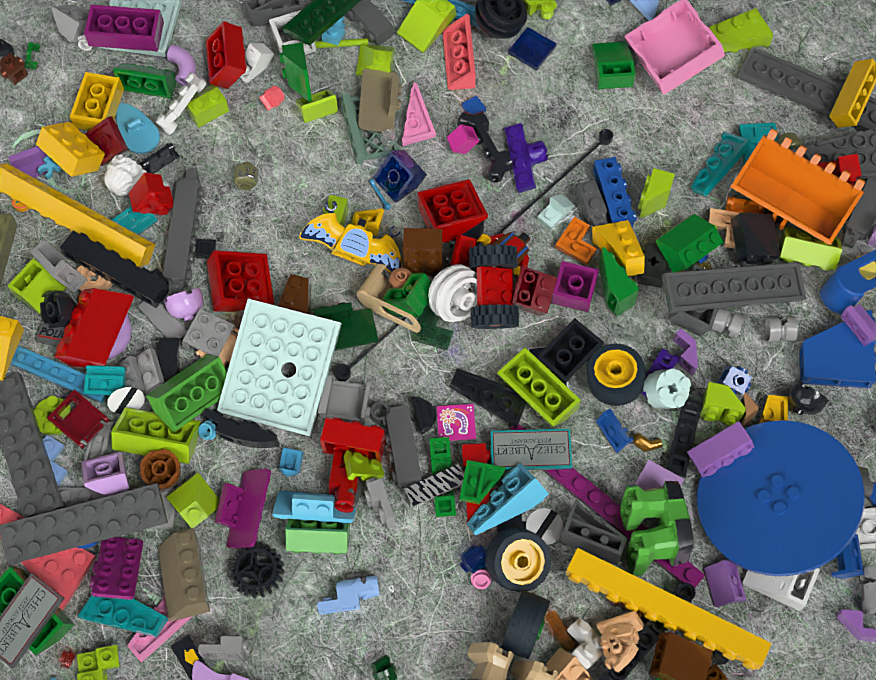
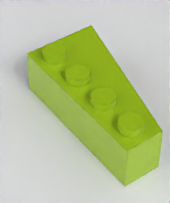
M757 8L709 27L722 44L723 51L731 53L747 48L751 50L752 46L755 48L763 46V48L769 47L774 35Z

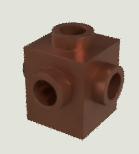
M10 52L0 59V75L5 80L8 78L14 85L29 74L24 66L25 63L19 56L15 57Z

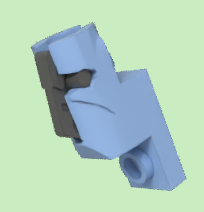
M348 574L345 580L336 583L338 599L334 600V598L329 597L322 599V602H317L319 614L361 609L359 598L366 600L379 596L377 575Z

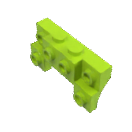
M112 645L97 648L96 651L78 654L79 674H77V680H108L106 670L121 667L118 654L119 646Z

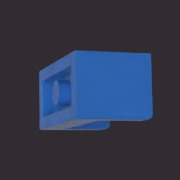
M858 534L854 535L847 547L837 556L839 571L831 572L832 577L847 579L864 575Z

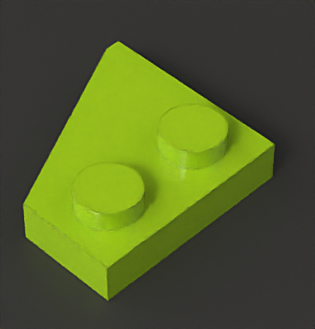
M348 450L343 456L348 479L354 480L356 476H362V480L377 478L378 480L384 477L382 463L378 460H371L360 453H353Z

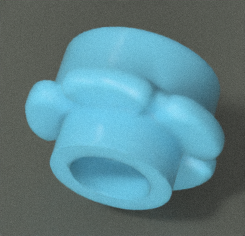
M205 421L198 429L200 437L205 440L214 439L216 437V425L212 424L211 421Z

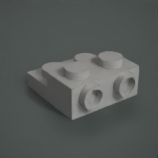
M148 348L138 356H129L117 364V367L127 368L125 371V387L137 388L143 392L144 396L165 383L155 349Z
M382 478L367 480V490L364 493L368 508L372 507L374 513L379 512L381 523H386L387 529L395 527L394 515Z
M227 633V636H221L220 645L216 641H206L205 644H199L198 653L207 661H247V655L251 654V642H248V638H243L239 633Z

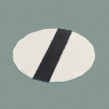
M124 387L110 395L107 405L114 413L121 414L125 407L140 409L144 404L145 397L143 392L137 388Z
M542 508L530 514L527 518L526 529L539 535L549 545L559 540L563 533L564 525L558 513L552 509Z

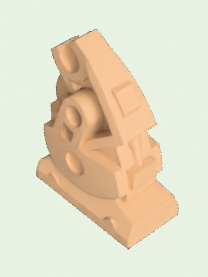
M636 611L596 623L599 632L602 634L601 646L606 657L605 665L608 669L613 667L616 672H619L634 658L638 651L636 646L639 639L638 631L643 629V622Z

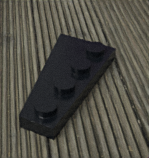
M458 368L450 384V388L515 428L518 427L527 402L510 386Z

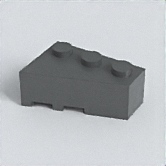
M245 0L242 2L245 15L253 27L269 24L270 19L305 8L303 0Z
M575 499L559 543L576 550L579 548L599 559L617 565L627 538L607 522L604 523L596 517L593 511L587 510L581 505L580 501Z

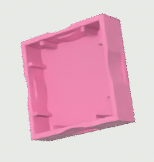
M679 0L665 9L656 18L645 22L624 36L629 48L663 95L725 56L722 44L709 27L703 24L698 13L688 0Z

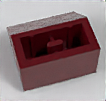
M521 266L511 303L523 311L538 316L548 314L557 277Z

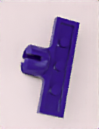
M522 123L506 127L505 133L513 164L517 191L522 193L535 189L536 183L533 166L548 160L546 145L542 140L530 144L527 143Z

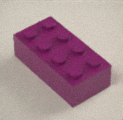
M91 5L84 35L88 45L93 47L158 52L164 20L161 11L156 9Z

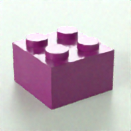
M562 261L551 304L589 312L599 270Z

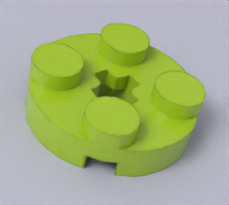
M49 396L35 407V417L42 434H62L58 428L48 421L47 417L64 399ZM70 405L59 414L63 420L72 411Z

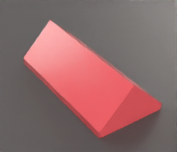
M466 14L443 31L449 90L475 88V64L470 15Z

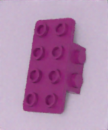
M270 469L245 471L240 488L230 483L223 485L215 523L230 528L226 544L227 548H248L255 545L266 501V493L270 483Z
M120 537L102 540L98 561H94L93 573L95 575H91L90 579L91 594L93 596L129 600L134 598L143 550V540Z

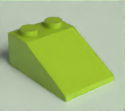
M416 0L397 34L424 54L457 16L456 8L448 0Z

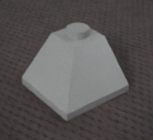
M76 5L52 6L51 10L60 34L65 36L66 40L75 43L78 41V37L84 35L89 13Z

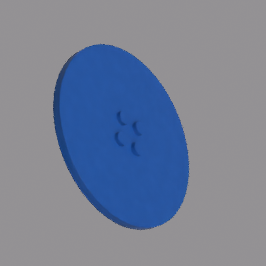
M783 420L769 421L745 428L754 445L751 452L734 459L728 466H722L711 476L700 477L697 506L702 526L708 538L728 560L743 569L762 575H799L815 570L830 562L853 539L864 512V486L854 458L832 435L805 423Z

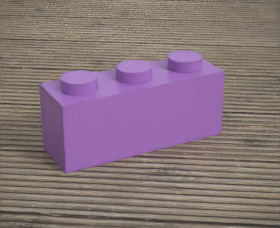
M738 421L687 453L701 477L704 478L705 476L713 475L722 466L730 465L739 456L747 455L754 448L752 439Z

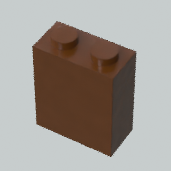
M672 632L659 634L649 675L660 680H707L708 669L712 664L711 656L713 651Z

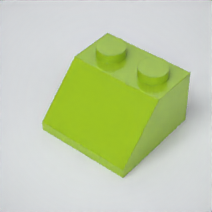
M212 84L203 88L201 92H196L185 107L198 128L229 112L225 97L219 88Z

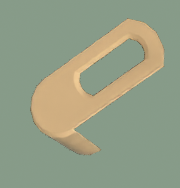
M377 264L357 291V298L366 308H370L372 312L416 333L420 332L421 326L411 314L381 300L390 288V283L382 275L387 265ZM382 306L409 318L413 324L411 325L386 313Z

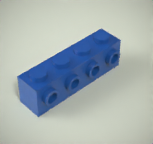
M616 157L594 161L593 173L607 209L606 217L608 223L629 220L633 229L637 218L635 211H632L630 206L632 201L631 196L627 195L626 180L622 179L621 164L617 163Z

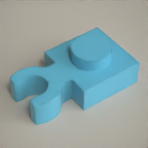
M47 155L43 159L46 165H41L38 168V174L41 175L42 172L47 171L48 173L45 176L49 180L53 176L54 170L59 173L62 168Z

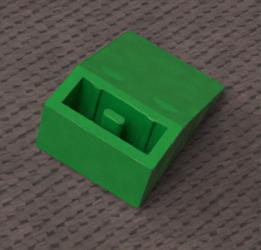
M627 41L593 43L592 50L598 89L633 87L636 75L634 61Z
M603 247L598 265L604 301L617 317L635 305L639 288L637 283L628 277L625 268L616 262L611 251L608 252Z

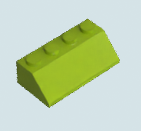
M526 348L521 350L497 372L552 427L566 421L579 409L581 400Z
M125 407L111 431L112 450L145 456L150 451L166 449L173 452L180 463L189 464L196 449L199 435L198 429L201 421L191 420L174 432L156 413Z

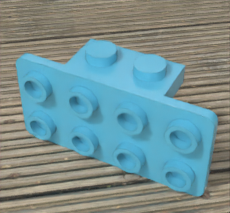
M279 491L273 509V517L352 523L356 508L350 513L338 511L335 508V495Z

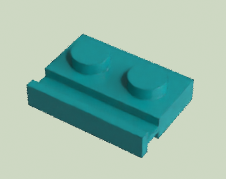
M130 206L112 219V221L140 235L157 223L158 219L150 213L133 212L132 206Z
M86 366L87 374H85L84 394L110 396L116 390L125 387V371L127 368Z

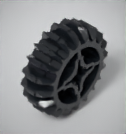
M261 543L257 544V548L253 546L249 550L243 547V554L236 552L238 560H231L232 564L236 566L229 567L230 572H233L230 575V579L235 580L232 583L233 586L238 587L239 593L245 591L244 595L246 597L252 592L254 599L257 598L258 593L264 598L265 591H268L271 595L273 593L272 587L275 589L279 588L276 581L283 582V578L279 576L285 574V570L282 569L285 564L283 561H280L281 555L276 554L275 548L270 550L268 544L263 549ZM257 556H264L273 563H261ZM251 558L250 565L246 568H243L244 570L242 571V567L245 564V562ZM256 564L260 568V573H258L259 578L254 572ZM273 570L271 577L264 583V576ZM242 578H253L256 580L257 585L247 584Z

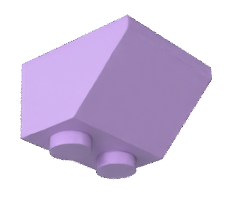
M122 452L82 461L85 487L107 497L130 491Z

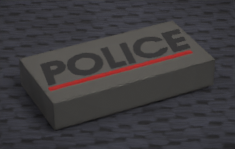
M41 323L35 339L36 342L57 346L64 336L65 327L49 328L50 324Z

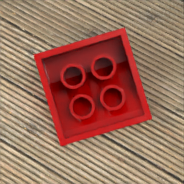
M470 179L417 192L418 209L428 229H442V243L456 239L457 235H462L488 218V214Z
M213 251L207 260V268L214 312L245 310L248 299L274 305L267 254Z

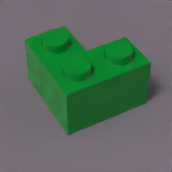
M411 273L402 288H389L381 300L411 314L413 317H419L429 301L428 293L432 282L425 273ZM384 307L394 317H405Z

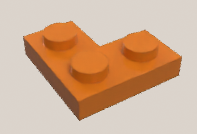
M576 217L572 219L555 244L556 249L586 266L597 251V248L582 240L589 231L590 225Z

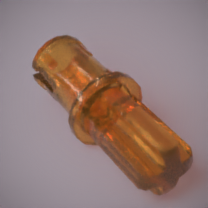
M556 611L548 613L546 619L554 631L553 636L558 638L563 649L569 651L577 645L567 631L568 627L564 626Z

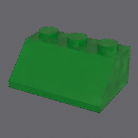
M122 63L113 69L115 77L120 78L124 91L172 99L177 83L174 71L156 69L151 66H138L133 63Z
M696 214L690 215L655 240L673 273L688 269L723 243L716 227Z

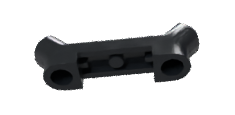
M483 111L475 114L462 112L459 117L458 126L462 124L473 127L479 139L477 144H481L485 158H489L491 162L487 173L488 179L495 183L501 182L504 174L513 170V164L506 150L498 152L487 133L489 131V120Z

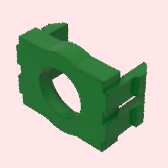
M28 42L25 68L37 69L38 63L30 60L32 51L40 52L41 46L39 44Z

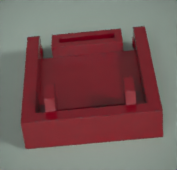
M75 389L47 417L49 422L82 450L85 446L81 441L84 440L88 444L105 427L100 421L103 420L106 423L110 421L108 417ZM71 402L76 404L77 406L63 420L59 414Z

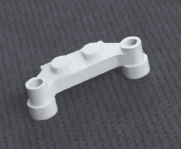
M193 72L186 76L185 81H187V85H184L178 93L180 95L178 98L170 103V109L165 116L161 114L155 121L168 135L172 134L178 124L174 120L180 116L196 92H201L207 84L204 79L198 78Z

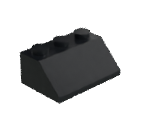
M574 318L537 356V359L561 382L567 383L604 342Z

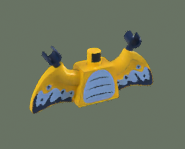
M326 201L324 209L328 213L311 220L299 235L301 240L322 243L332 250L331 254L363 267L366 264L387 265L385 270L390 274L393 270L402 268L399 249L392 239L399 236L400 231L397 235L392 234L391 230L395 227L392 226L389 229V234H385L380 239L372 238L373 234L365 230L367 221L361 218H357L355 226L348 224L344 227L337 221L336 213H334V210L337 208L335 201H332V209L328 207V201Z

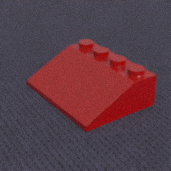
M97 288L84 289L79 295L78 304L72 311V318L64 329V336L57 345L54 357L71 367L106 365L134 296Z

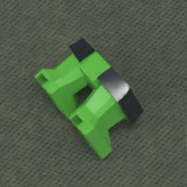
M665 481L663 487L643 490L636 484L627 485L620 506L624 529L626 531L636 530L645 518L657 517L658 527L649 530L632 532L626 552L630 574L634 576L644 575L653 559H669L672 567L687 563L694 546L690 516L679 482Z

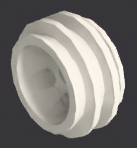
M461 264L441 270L429 287L428 297L431 310L448 322L461 321L470 317V308L478 306L477 273Z

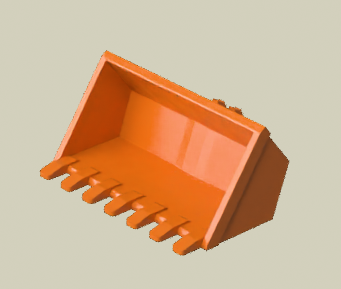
M771 129L768 136L764 135L732 183L731 188L774 212V222L778 215L784 218L779 225V229L783 230L789 221L831 245L864 192L861 189L865 181L858 179L854 186L846 182L851 175L850 172L844 170L840 178L832 174L836 167L834 163L829 162L827 167L823 169L817 165L821 159L820 155L814 154L811 161L803 157L807 150L806 147L800 145L795 153L788 149L792 139L786 137L783 143L780 144L774 141L778 131Z

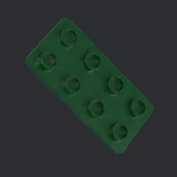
M342 302L335 306H322L314 310V315L317 317L342 323L334 351L376 343L378 341L375 321L370 308L353 311L351 302Z

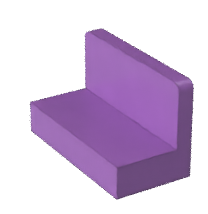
M35 146L8 158L12 166L35 178L40 176L38 168L41 165H46L43 159L47 154L38 146Z
M860 304L855 307L852 305L847 307L840 317L862 344L866 346L876 340V323Z
M723 560L705 567L704 570L715 607L747 601L736 564Z

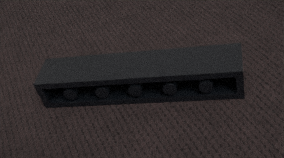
M73 230L60 247L63 255L68 259L110 281L112 284L154 308L159 306L169 292L167 281L160 276L155 277L148 269L144 267L139 268L132 260L128 258L126 260L123 259L116 251L107 250L103 244L98 241L93 242L82 232L79 234Z

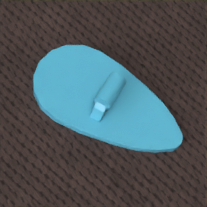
M126 103L119 104L116 112L117 123L128 149L137 154L151 152L160 141L157 127L137 108Z

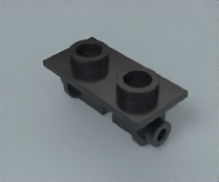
M167 143L166 146L146 159L144 158L140 165L147 173L154 174L180 157V155L175 151L172 143Z

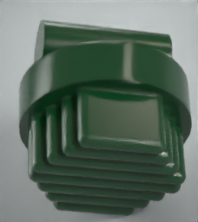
M384 655L371 663V668L374 670L372 674L375 680L397 679L396 667L394 663H390L388 655Z

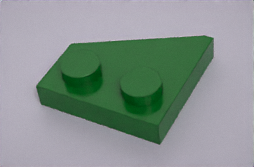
M467 460L459 501L480 504L505 473V467Z

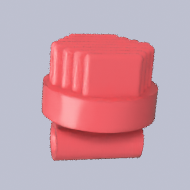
M273 85L271 88L266 89L259 98L266 109L270 110L273 107H278L285 100V95L279 87Z

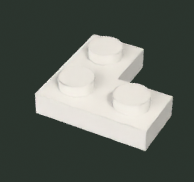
M581 617L567 629L580 644L572 655L586 669L604 655L601 637Z

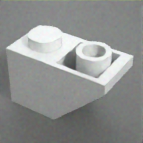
M250 43L245 51L247 69L240 78L245 83L251 81L268 67L274 53L263 43Z

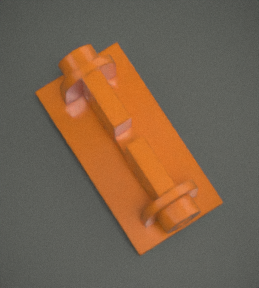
M732 196L727 197L725 210L738 213L763 214L765 207L755 201L734 198Z

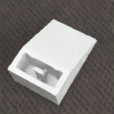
M817 568L810 572L792 576H768L747 570L742 585L801 611L806 606L820 569Z

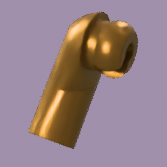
M636 433L633 436L635 446L644 452L662 448L660 438L649 440L641 433Z

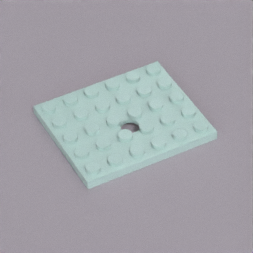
M248 299L217 411L311 436L342 323ZM291 362L296 366V373L288 378L283 375L282 367L284 364Z

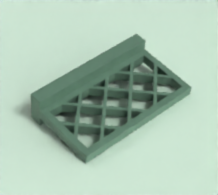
M343 94L340 105L356 165L363 164L364 160L399 156L394 131L389 133L387 137H384L379 132L366 130L372 134L371 138L368 140L362 136L364 130L358 128L359 109L354 106V103L360 102V96L350 97L349 94ZM375 136L383 141L380 146L372 142ZM387 143L393 147V150L387 151L383 149V146ZM370 145L376 149V152L367 154L366 148Z

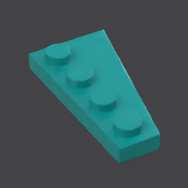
M723 131L721 141L716 143L713 148L715 150L711 157L708 156L706 160L707 165L704 169L700 170L691 185L692 191L706 197L752 145L750 140Z
M91 595L77 616L81 620L153 637H158L168 621L166 616L135 599L95 597Z

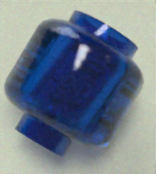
M472 544L460 554L462 562L459 564L466 573L470 571L473 574L480 569L486 568L485 548L481 544L479 546Z

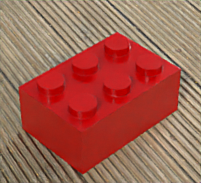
M223 21L206 39L209 84L229 89L246 72L247 65L245 63L242 27Z
M332 417L331 419H325L320 442L323 453L334 455L335 451H341L344 456L348 450L353 453H360L371 460L376 459L381 463L386 438L385 430L380 426L370 425L369 427L357 421L349 423L344 422L340 418Z

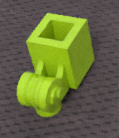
M523 0L529 16L537 10H541V17L543 19H551L554 15V10L557 8V3L554 0Z

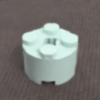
M664 369L649 374L644 381L643 390L646 392L649 399L647 402L651 406L659 409L677 408L685 404L689 396L691 382L679 370Z

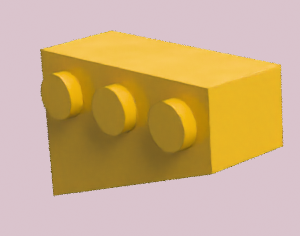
M629 220L592 227V244L595 247L598 246L601 250L605 247L608 252L611 251L615 256L616 262L625 268L628 276L644 273L645 256Z

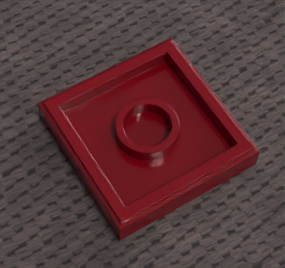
M113 116L107 117L85 133L87 138L105 153L100 166L106 165L116 155H120L128 149Z

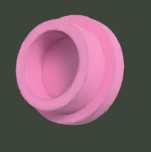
M477 569L471 575V582L478 589L487 588L492 580L490 574L485 569Z

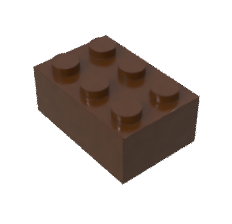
M404 228V268L411 271V273H425L428 276H436L442 270V229Z

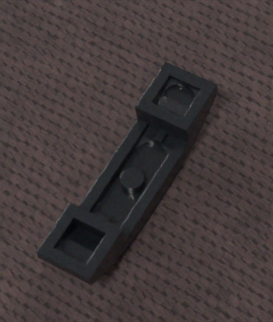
M687 399L685 404L681 406L667 464V470L683 478H686L690 462L687 452L692 449L703 402Z

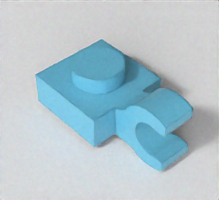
M344 16L321 35L322 41L335 45L340 43L345 35V23H342L345 19Z

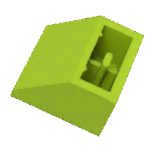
M653 168L652 175H647L638 209L641 210L639 217L644 218L666 207L675 176L674 173Z
M32 259L7 286L16 298L39 314L40 303L44 302L45 298L42 295L46 291H64L67 288L35 259Z
M709 382L702 395L701 402H703L700 418H704V420L709 422L720 421L725 425L732 426L738 421L740 422L746 408L729 386Z

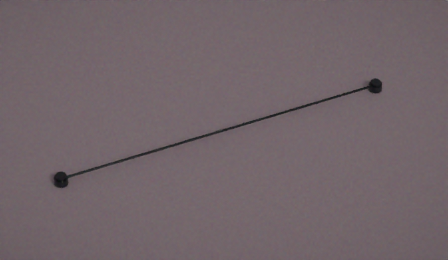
M602 129L599 132V143L497 234L504 232L600 144H610L613 140V132L609 129ZM399 324L391 328L350 366L346 364L338 365L335 370L337 379L347 381L351 377V368L395 330Z

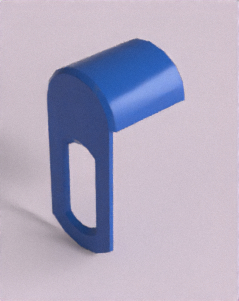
M876 250L843 266H839L820 289V296L825 306L831 311L842 314L847 307L851 305L854 307L864 296L865 292L876 287V277L870 280L865 279L859 268L876 260Z

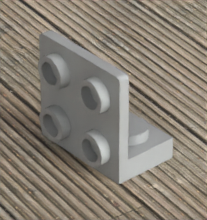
M199 309L183 339L182 348L189 351L192 346L206 354L219 356L234 328V324Z

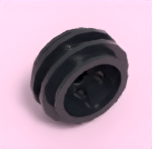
M478 0L475 5L474 14L477 23L483 32L490 37L497 39L512 38L518 35L527 21V11L523 0Z

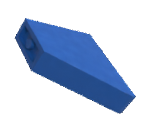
M867 310L866 312L875 322V317H872V310ZM845 322L804 340L799 347L800 381L803 384L871 388L876 382V353L874 352L876 340L864 346Z

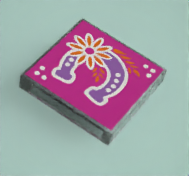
M474 403L436 405L438 438L449 437L450 444L477 442Z

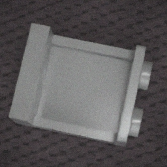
M45 239L30 252L55 279L73 293L87 281L86 277L65 261L66 257Z
M327 376L318 408L319 418L331 419L332 417H337L344 422L357 421L366 424V419L371 416L369 402L374 399L375 393L371 382L367 381L366 385L334 381L333 376Z

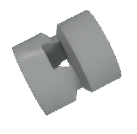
M719 308L712 330L719 333L725 331L727 336L736 339L745 316L736 312L731 314L730 310Z
M783 316L781 319L778 317H766L764 324L766 341L779 342L780 339L783 341H795L797 338V321L795 316Z

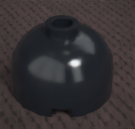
M61 290L46 291L42 295V297H45L44 302L40 303V314L44 324H50L49 328H60L68 325L72 318V311L76 308L74 300L68 293Z
M797 379L793 381L788 390V400L794 406L792 410L801 416L804 413L816 415L829 402L824 395L810 386L804 387L803 382Z

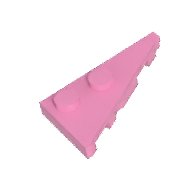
M417 82L413 83L402 138L403 146L436 137Z

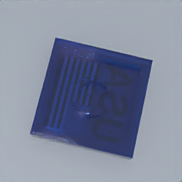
M527 27L508 50V54L537 71L556 48L557 43Z

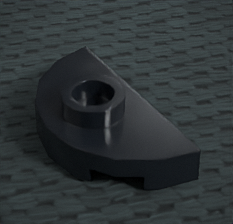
M411 397L422 435L433 427L436 420L435 409L432 403L421 397Z

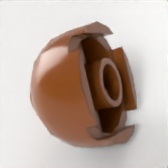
M166 449L150 451L140 463L142 480L148 486L159 483L160 490L171 488L178 482L181 476V465L178 458L173 452Z

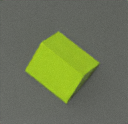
M329 89L311 94L312 101H308L304 97L295 100L304 123L338 112L336 96Z

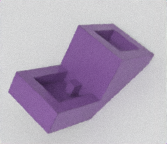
M680 329L675 334L673 340L685 350L680 356L678 364L693 376L698 367L696 340L683 329Z
M841 609L836 614L837 619L857 640L876 642V629L863 628V611Z

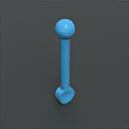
M370 179L369 183L380 197L384 208L390 210L391 204L386 202L375 185L374 180Z

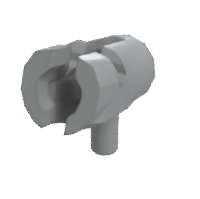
M866 566L863 569L864 575L859 576V580L865 583L860 585L862 610L866 611L867 615H876V567Z

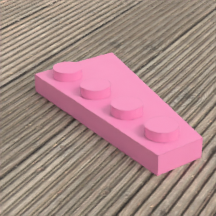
M164 594L161 603L153 610L168 618ZM193 616L171 622L168 620L158 637L136 633L127 647L142 663Z

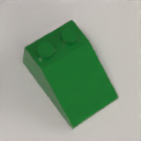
M303 42L282 45V52L279 55L281 63L285 64V68H282L283 78L287 79L288 85L302 97L312 101Z

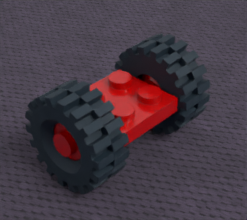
M500 244L471 247L469 249V268L477 270L478 306L470 308L471 328L505 329L519 327V307L511 303L513 297L512 269L517 268V248L512 245Z

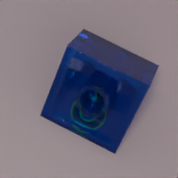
M392 150L373 179L396 203L417 189L427 174L405 150Z

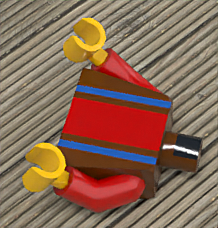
M512 232L490 236L482 234L477 242H482L484 246L495 244L515 246L517 248V268L512 269V275L518 276L521 266L528 268L529 248L526 244L530 241V237L526 233L522 232L518 237Z

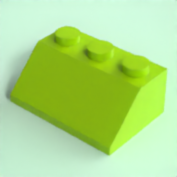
M784 227L779 250L782 260L786 262H801L802 265L809 267L812 265L820 266V269L826 271L837 269L842 252L840 238L835 237L831 245L805 230Z

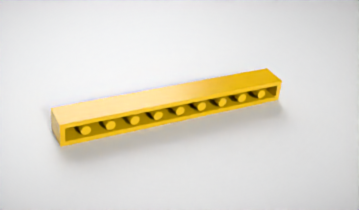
M8 163L0 164L1 193H6L11 196V199L24 203L27 208L34 209L40 212V215L53 219L56 224L69 228L71 232L74 230L79 234L81 232L86 234L93 242H100L107 250L116 251L123 259L126 260L128 258L132 260L138 267L149 264L156 244Z
M577 548L565 575L569 576L568 579L577 584L581 582L587 585V588L592 592H601L607 595V599L616 603L619 601L625 604V607L631 611L637 612L638 610L644 613L647 619L654 622L658 620L664 623V627L671 631L678 630L684 633L683 636L692 641L698 640L707 649L713 651L716 649L722 652L723 656L727 659H736L750 670H759L763 666L771 647V642Z

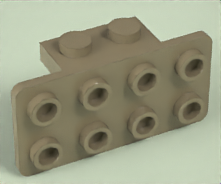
M363 69L358 128L360 130L393 133L396 110H400L401 99H398V95H401L402 85L399 84L397 73Z

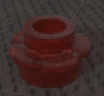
M72 649L68 652L66 650L63 651L58 660L61 663L60 668L65 667L69 669L77 655L72 652Z

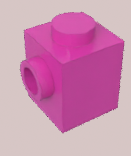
M462 124L447 137L451 150L461 154H466L479 142L473 127Z

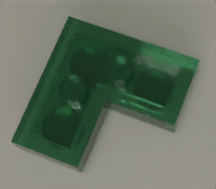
M426 305L423 313L417 319L421 330L418 333L413 331L411 340L448 351L454 331L436 326L440 316H437L430 306Z

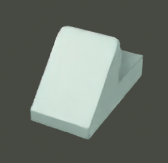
M562 194L552 196L549 205L537 216V220L549 230H552L575 207V204Z

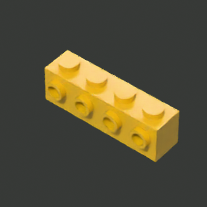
M874 59L854 62L829 115L838 128L857 126L876 84V62Z

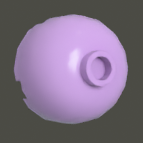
M191 289L192 293L183 291L164 299L168 313L177 319L184 318V321L195 319V314L203 307L204 301L201 289Z

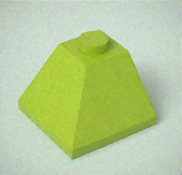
M361 44L356 75L362 76L363 69L392 72L395 47Z
M199 472L166 497L190 529H193L218 508L220 499Z

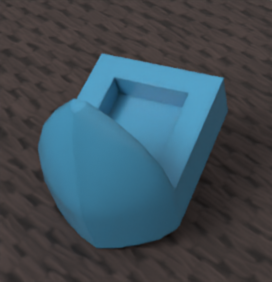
M283 448L278 467L279 471L286 477L298 475L304 451Z

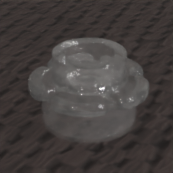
M385 129L381 132V142L386 146H392L398 140L396 132L391 129Z

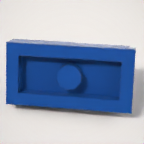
M611 409L606 410L596 420V423L616 453H619L634 440L633 437H628L626 434L628 429L622 428Z

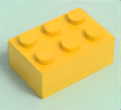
M85 72L70 114V119L77 129L89 131L107 117L113 116L115 118L124 92L120 78Z
M70 122L43 126L36 145L71 177L98 171L105 155L96 144L90 141L85 134L80 132Z

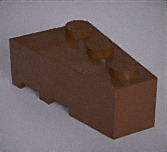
M290 274L278 307L310 315L311 287L309 279Z

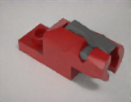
M335 451L329 478V495H335V508L338 511L350 513L357 506L363 490V484L359 482L358 476L354 480L348 479L343 452Z

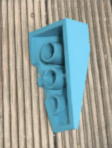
M521 462L501 480L503 482L502 486L498 491H492L490 501L487 504L481 505L468 521L467 525L475 535L534 508L549 494Z

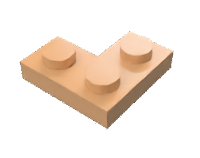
M711 208L708 222L715 224L717 229L726 231L724 247L736 249L731 219L739 213Z

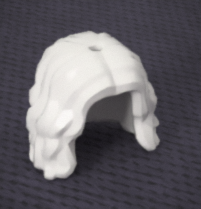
M122 154L116 155L107 166L104 182L110 192L118 196H125L129 194L143 173H147V171L142 169L141 165H138L136 161Z

